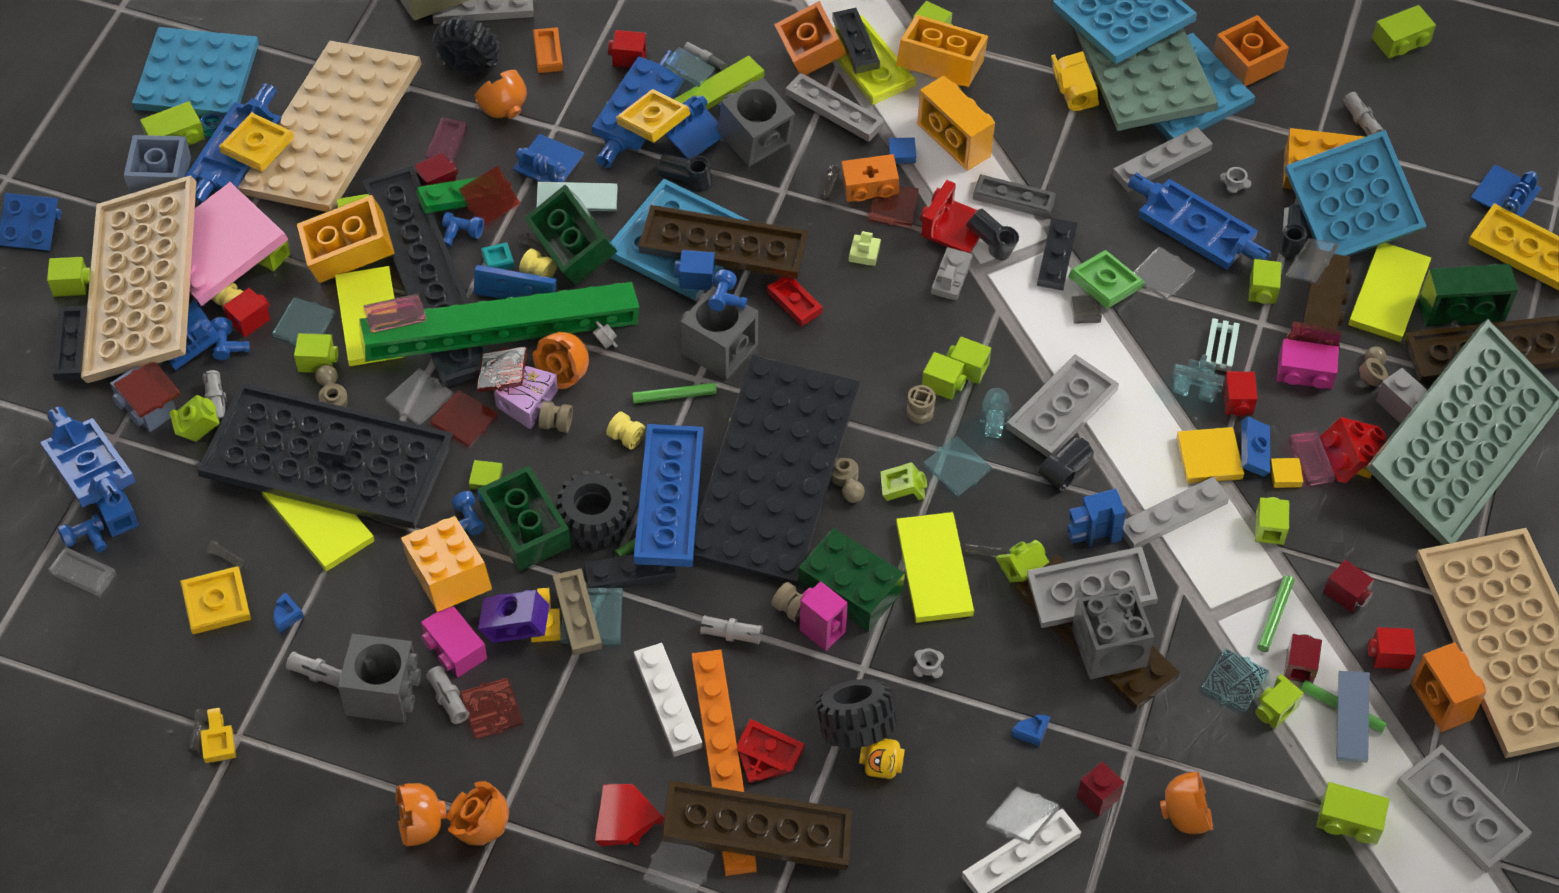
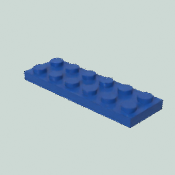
M647 424L634 564L693 567L703 427Z

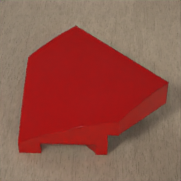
M752 719L749 720L737 744L749 783L792 773L805 748L804 743Z
M633 784L603 785L595 842L599 846L629 844L632 841L637 846L640 844V838L655 823L659 826L664 821V817Z

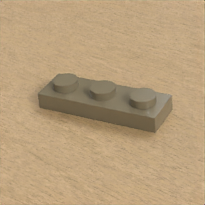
M582 569L553 575V582L573 656L602 649V642Z

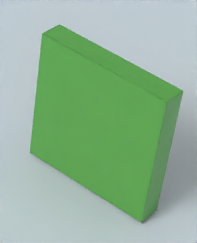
M1106 250L1071 269L1068 276L1107 309L1142 289L1145 282Z

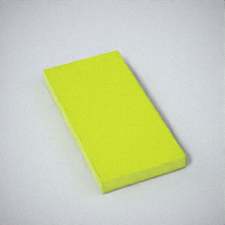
M861 15L860 17L880 60V69L855 74L847 53L836 59V61L869 102L874 105L916 86V79L906 68L896 65L897 56L863 15ZM833 27L834 30H835V32H836V34H837V36H838V38H839V40H840V42H841V39H840V37H839V35H838V32H837L836 28Z
M1388 243L1378 245L1348 325L1401 342L1431 257Z
M389 266L336 274L335 278L349 366L397 359L390 358L365 362L360 339V318L397 313Z
M262 492L263 497L326 572L375 541L372 533L355 514Z
M953 512L896 519L915 623L973 616L974 608Z

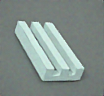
M1213 318L1203 367L1231 371L1240 324L1234 323L1232 326L1228 325L1229 321L1224 320L1223 324L1217 323L1218 319ZM1218 330L1221 331L1216 362H1212L1211 355L1215 333ZM1227 332L1232 333L1227 363L1222 364Z

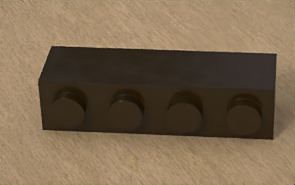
M1318 250L1313 266L1302 324L1337 331V326H1342L1345 310H1341V305H1346L1349 295V289H1345V284H1350L1353 269L1348 268L1350 257ZM1306 330L1303 334H1307L1310 331ZM1323 331L1322 335L1330 337ZM1340 331V335H1339V338H1338L1337 343H1335V342H1334V339H1333V342H1332L1331 345H1334V344H1336V346L1339 345L1340 338H1341V331ZM1310 335V338L1305 337L1302 338L1301 341H1309L1310 343H1312L1313 340V343H1317L1318 339L1310 340L1311 338H1313L1311 337L1313 335ZM1319 337L1321 338L1319 344H1328L1326 343L1327 340H1322L1324 337Z

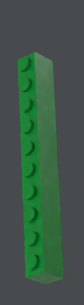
M632 282L598 287L591 286L583 289L562 290L546 294H534L516 298L509 297L494 301H480L464 305H452L434 309L427 308L419 311L360 318V339L365 362L541 338L557 332L577 333L592 331L598 328L597 321L602 326L608 324L610 328L638 324L639 304Z

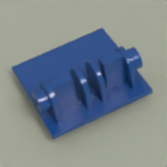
M693 95L682 103L689 107L690 115L665 134L687 159L698 156L722 138L717 131L718 121L706 109L705 105L708 102L703 95L700 97Z
M539 134L529 148H519L517 150L516 158L519 161L512 170L538 182H564L584 156V152Z
M1494 164L1470 199L1488 208L1496 204L1522 217L1542 188L1537 186L1538 176L1535 172H1526L1521 178Z
M5 193L0 222V246L50 251L54 223L56 219L60 220L61 209H57L58 198Z
M195 300L188 307L186 355L169 360L175 370L221 338Z

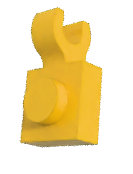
M539 588L537 592L549 604L545 636L532 637L531 641L561 640L560 610L551 609L549 588Z
M220 708L207 710L210 729L200 731L205 763L236 758L232 726H224Z

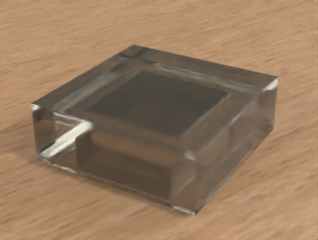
M1071 296L1074 324L1101 323L1100 303L1092 296Z

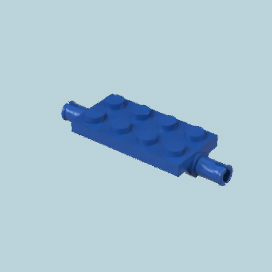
M667 50L659 64L638 56L592 125V133L601 136L605 141L604 148L596 157L599 165L603 166L607 161L605 167H611L618 153H622L627 148L640 150L646 139L618 125L616 117L652 89L673 99L685 81V74L674 70L680 61V56L676 52L669 57L672 51Z
M263 83L254 99L251 98L246 104L234 102L185 177L191 175L196 181L195 205L198 202V206L202 204L212 191H219L229 182L238 189V186L251 167L221 153L219 146L251 112L279 125L282 117L272 114L268 110V105L277 94L274 86H268L266 83Z
M1137 172L1131 177L1128 187L1147 197L1146 204L1139 210V218L1227 270L1241 255H1245L1252 260L1269 259L1271 251L1253 242L1258 230L1171 179H1168L1162 185L1158 182L1156 184Z
M55 407L58 414L51 409L47 416L54 425V431L50 438L40 443L81 507L94 504L102 498L105 499L108 506H116L113 499H116L118 504H120L124 499V494L121 490L136 481L133 473L93 418L83 423L68 417L62 407Z

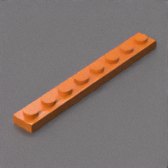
M714 650L692 653L711 786L744 792L722 651ZM722 851L725 876L756 872L755 856Z

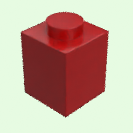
M615 30L614 40H609L608 55H612L613 66L631 68L638 56L642 58L646 56V33Z
M250 288L223 305L226 318L232 321V327L244 338L271 320L268 312V301L262 294L257 295Z
M1227 371L1222 387L1225 415H1253L1258 399L1255 372Z
M1377 627L1373 639L1370 638L1368 641V655L1373 656L1374 668L1410 669L1416 656L1413 629Z

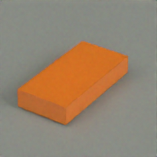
M558 27L533 30L538 73L563 71Z

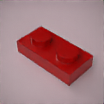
M781 277L767 286V293L801 327L823 313V307L794 278Z

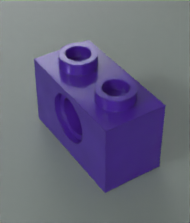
M524 590L520 593L498 594L493 597H486L483 599L478 629L492 643L545 636L549 604L536 590Z

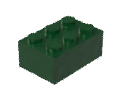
M566 184L524 217L562 273L575 285L618 252L579 197Z
M1510 264L1429 269L1418 299L1424 327L1477 325L1487 320L1491 323L1504 322L1507 319L1518 288Z
M529 465L477 489L481 510L519 572L571 547L569 528Z
M833 528L800 565L798 586L807 590L809 588L813 589L820 582L824 583L848 603L847 618L870 631L903 592L905 573Z

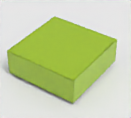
M474 460L469 488L477 490L500 479L503 471L502 463Z

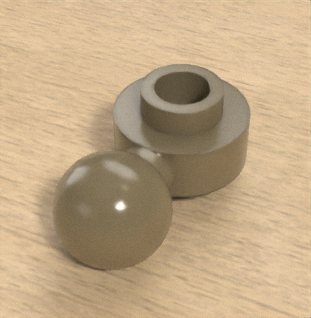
M1374 346L1369 348L1364 355L1365 362L1359 367L1360 378L1369 386L1378 387L1382 384V381L1388 378L1387 370L1383 366L1387 355L1381 347Z
M330 365L319 367L315 374L316 381L319 385L323 386L319 392V401L346 407L348 403L347 392L343 386L335 384L338 379L336 369ZM330 394H337L335 398L328 397Z
M850 458L837 459L831 480L834 484L843 487L842 495L846 501L857 503L865 494L864 486L857 481L859 477L858 465Z

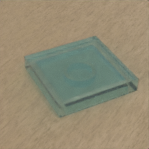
M587 588L602 644L620 645L623 588ZM562 616L561 644H570Z

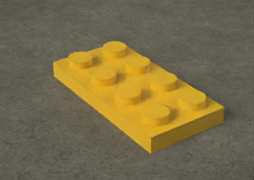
M1493 204L1470 236L1468 244L1559 290V236Z

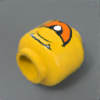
M884 738L880 742L861 747L859 764H865V773L869 776L892 779L896 776V773L902 772L905 749H900L898 741Z

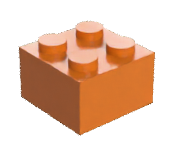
M820 1L774 24L799 74L807 75L846 55Z
M1257 15L1217 34L1213 54L1245 86H1248L1283 69L1289 47Z
M1455 642L1423 654L1410 683L1440 732L1472 721L1487 692L1483 680L1476 676L1470 667L1467 655L1460 651Z

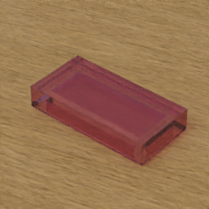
M441 117L426 153V160L443 152L448 161H454L467 129L466 122Z
M418 294L363 305L364 314L371 333L426 321V314Z
M1317 430L1290 435L1288 441L1295 458L1300 460L1301 471L1306 485L1312 486L1333 482L1336 475Z

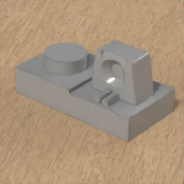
M947 247L932 285L931 294L957 301L970 268L973 254Z

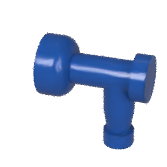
M446 212L442 220L443 228H447L443 237L446 247H451L452 240L458 229L466 230L470 237L479 239L483 232L484 219L473 217L471 220L454 217L453 213Z
M724 269L716 272L714 284L717 288L708 302L711 309L721 311L724 309L725 304L739 306V308L743 309L746 308L747 298H740L727 293V291L734 288L737 281L733 272Z
M220 317L211 321V324L221 337L216 341V348L213 349V357L215 359L226 360L230 357V352H249V341H227V336L232 332L231 320Z
M465 491L457 494L451 503L454 509L462 512L465 519L459 521L464 531L468 530L472 536L482 533L485 530V525L482 521L478 520L473 509L475 504L473 493Z
M98 514L92 515V519L73 527L67 524L57 527L66 548L73 546L76 543V538L84 534L88 535L90 541L94 544L96 552H102L107 548L99 532L104 530V526Z

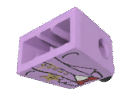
M518 364L510 369L522 367L521 370L508 371L506 375L510 377L521 375L520 378L508 380L505 384L504 382L500 384L501 381L492 382L497 383V385L489 387L495 389V402L500 410L527 428L532 429L539 419L543 401H551L558 391L557 377L554 373ZM498 373V375H500V379H501L503 376H505V375H502V374Z

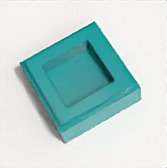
M507 242L481 248L487 267L504 270L515 268Z

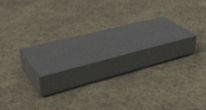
M982 174L979 176L973 193V200L1045 218L1050 217L1056 199V193Z

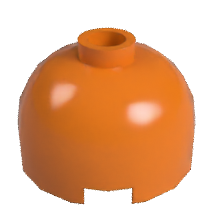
M508 70L501 73L502 79L497 80L493 84L490 81L486 82L475 93L474 96L478 106L488 116L498 119L505 117L512 119L521 113V107L527 97V88L516 70Z
M557 332L548 335L538 341L537 350L533 351L536 369L556 374L558 389L563 390L573 386L586 374L588 369V351L582 341L571 333Z
M1186 772L1176 776L1169 782L1165 790V800L1160 801L1164 819L1170 818L1176 829L1190 835L1202 834L1213 830L1211 811L1207 807L1205 798L1206 790L1199 772Z
M486 781L474 783L476 788L472 789L467 795L462 791L452 803L447 814V819L451 821L448 831L469 845H485L503 834L508 822L509 808L505 797L498 789Z
M408 783L396 786V806L399 805L400 815L398 826L403 845L416 846L428 842L439 832L441 820L447 817L444 800L438 801L435 791L421 783Z

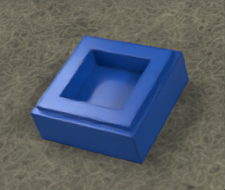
M915 137L889 138V155L894 154L896 164L916 163Z

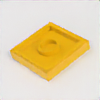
M652 89L619 114L616 120L618 125L654 143L689 116L690 110L688 106Z
M251 112L219 146L221 153L263 172L294 139V134L292 131Z
M1233 427L1177 432L1176 438L1187 484L1201 483L1212 477L1216 481L1243 479L1244 471L1241 467V459Z
M239 566L180 581L192 634L251 620Z

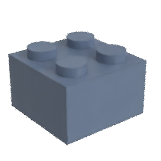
M133 135L124 172L129 194L185 177L191 161L186 137Z

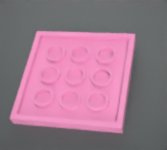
M231 182L196 207L194 211L189 294L201 306L288 240L285 233Z

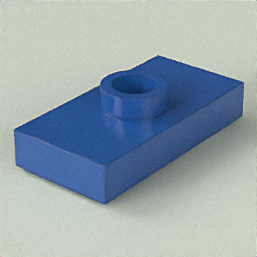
M1247 416L1242 420L1241 467L1265 477L1270 473V426Z

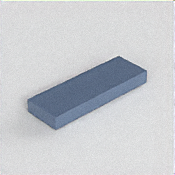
M1338 672L1336 761L1368 762L1370 673Z

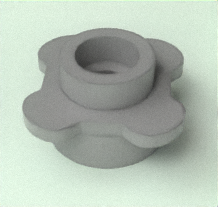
M1232 167L1227 173H1222L1220 176V180L1226 184L1227 191L1230 193H1236L1243 188L1249 189L1251 186V181L1247 179V172L1240 167Z
M597 321L598 328L593 331V334L605 349L612 344L615 348L618 347L614 342L617 335L608 324L602 326Z
M930 648L915 652L914 658L917 662L913 672L916 676L930 675L933 678L942 676L941 662L944 660V656L941 652Z

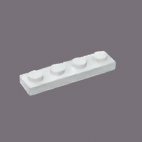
M659 643L634 651L635 661L673 756L676 757L702 748V740L663 644Z
M1060 809L963 871L962 878L973 893H994L1078 839L1081 831L1066 812Z

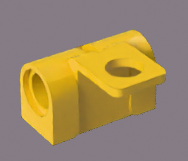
M1083 51L1065 56L1058 61L1055 54L1051 55L1053 73L1069 109L1080 111L1098 106L1097 87Z

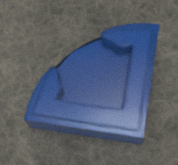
M286 592L277 600L273 620L277 631L281 633L302 619L304 615L302 610Z
M1035 715V717L1019 721L1013 728L1011 736L1040 747L1051 717Z

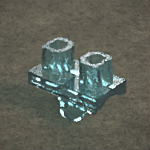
M1202 354L1200 361L1189 359L1188 366L1176 363L1172 378L1174 379L1173 392L1188 396L1191 384L1201 387L1198 399L1213 403L1218 391L1221 392L1225 377L1214 374L1216 366L1206 363L1208 355Z
M993 388L986 393L985 399H983L980 422L986 423L984 436L1000 438L1003 425H1007L1009 421L1012 402H1009V396L1003 389Z

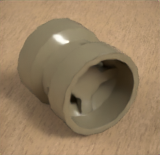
M918 385L911 388L908 392L906 414L914 423H927L934 416L936 395L930 387Z
M543 401L539 414V428L546 430L557 428L559 432L568 433L572 422L573 406L567 404L556 406L553 402Z
M787 582L775 593L771 606L778 611L786 612L787 617L797 623L800 621V599L803 594H799L797 588Z

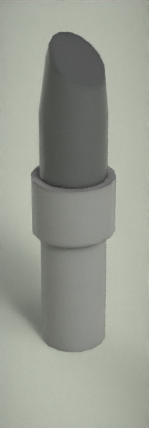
M689 42L685 44L683 51L698 58L702 63L709 64L721 71L728 68L725 62L713 56L709 51L702 50Z

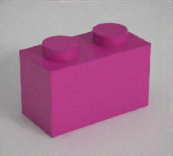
M1283 339L1278 358L1277 381L1291 385L1299 384L1319 389H1332L1338 371L1339 347Z
M820 582L813 589H807L801 596L800 631L827 651L846 633L848 603L824 583Z
M454 606L436 612L421 622L424 633L421 635L424 644L429 650L434 649L439 654L438 660L446 671L451 669L457 678L487 659L485 644Z

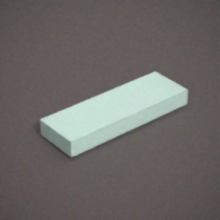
M538 182L537 207L566 184L579 197L588 211L617 212V184Z

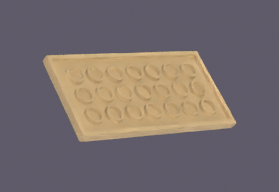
M329 41L283 113L279 126L293 132L294 139L263 172L251 167L238 186V190L246 196L324 212L334 210L337 205V199H340L422 65L420 57Z
M191 175L96 205L81 378L86 383L125 373L135 366L142 368L186 355L196 181Z
M1527 528L1418 550L1416 558L1450 635L1460 651L1467 655L1470 667L1476 676H1479L1485 684L1487 692L1481 704L1505 758L1558 747L1559 595Z

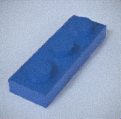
M477 265L474 270L473 294L506 299L509 297L516 298L556 292L555 278Z

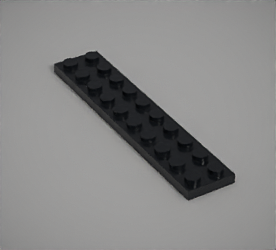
M410 166L362 180L365 193L369 194V196L372 195L383 211L395 253L390 256L412 311L470 304L433 213H425L418 200L416 192L417 187H421L414 167ZM484 345L429 354L441 384L445 388L480 377L483 354L490 353L488 346Z

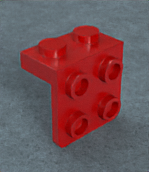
M946 180L941 189L937 188L935 190L930 206H925L920 215V221H922L921 236L943 246L971 254L980 238L966 224L978 210L954 201L956 183Z
M1340 417L1319 437L1337 481L1347 483L1363 467H1366L1387 442L1386 434L1380 427Z

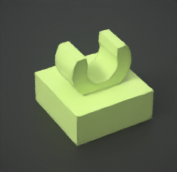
M862 231L861 235H854L849 262L875 266L881 239L872 238L873 233Z

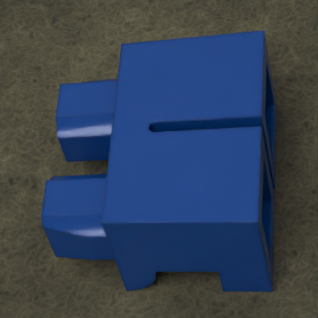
M1116 488L1083 497L1082 506L1069 509L1071 524H1067V533L1072 544L1086 541L1088 548H1091L1094 545L1095 539L1108 536L1110 543L1122 540L1126 511Z

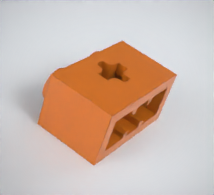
M894 154L842 161V179L847 202L899 195V177Z

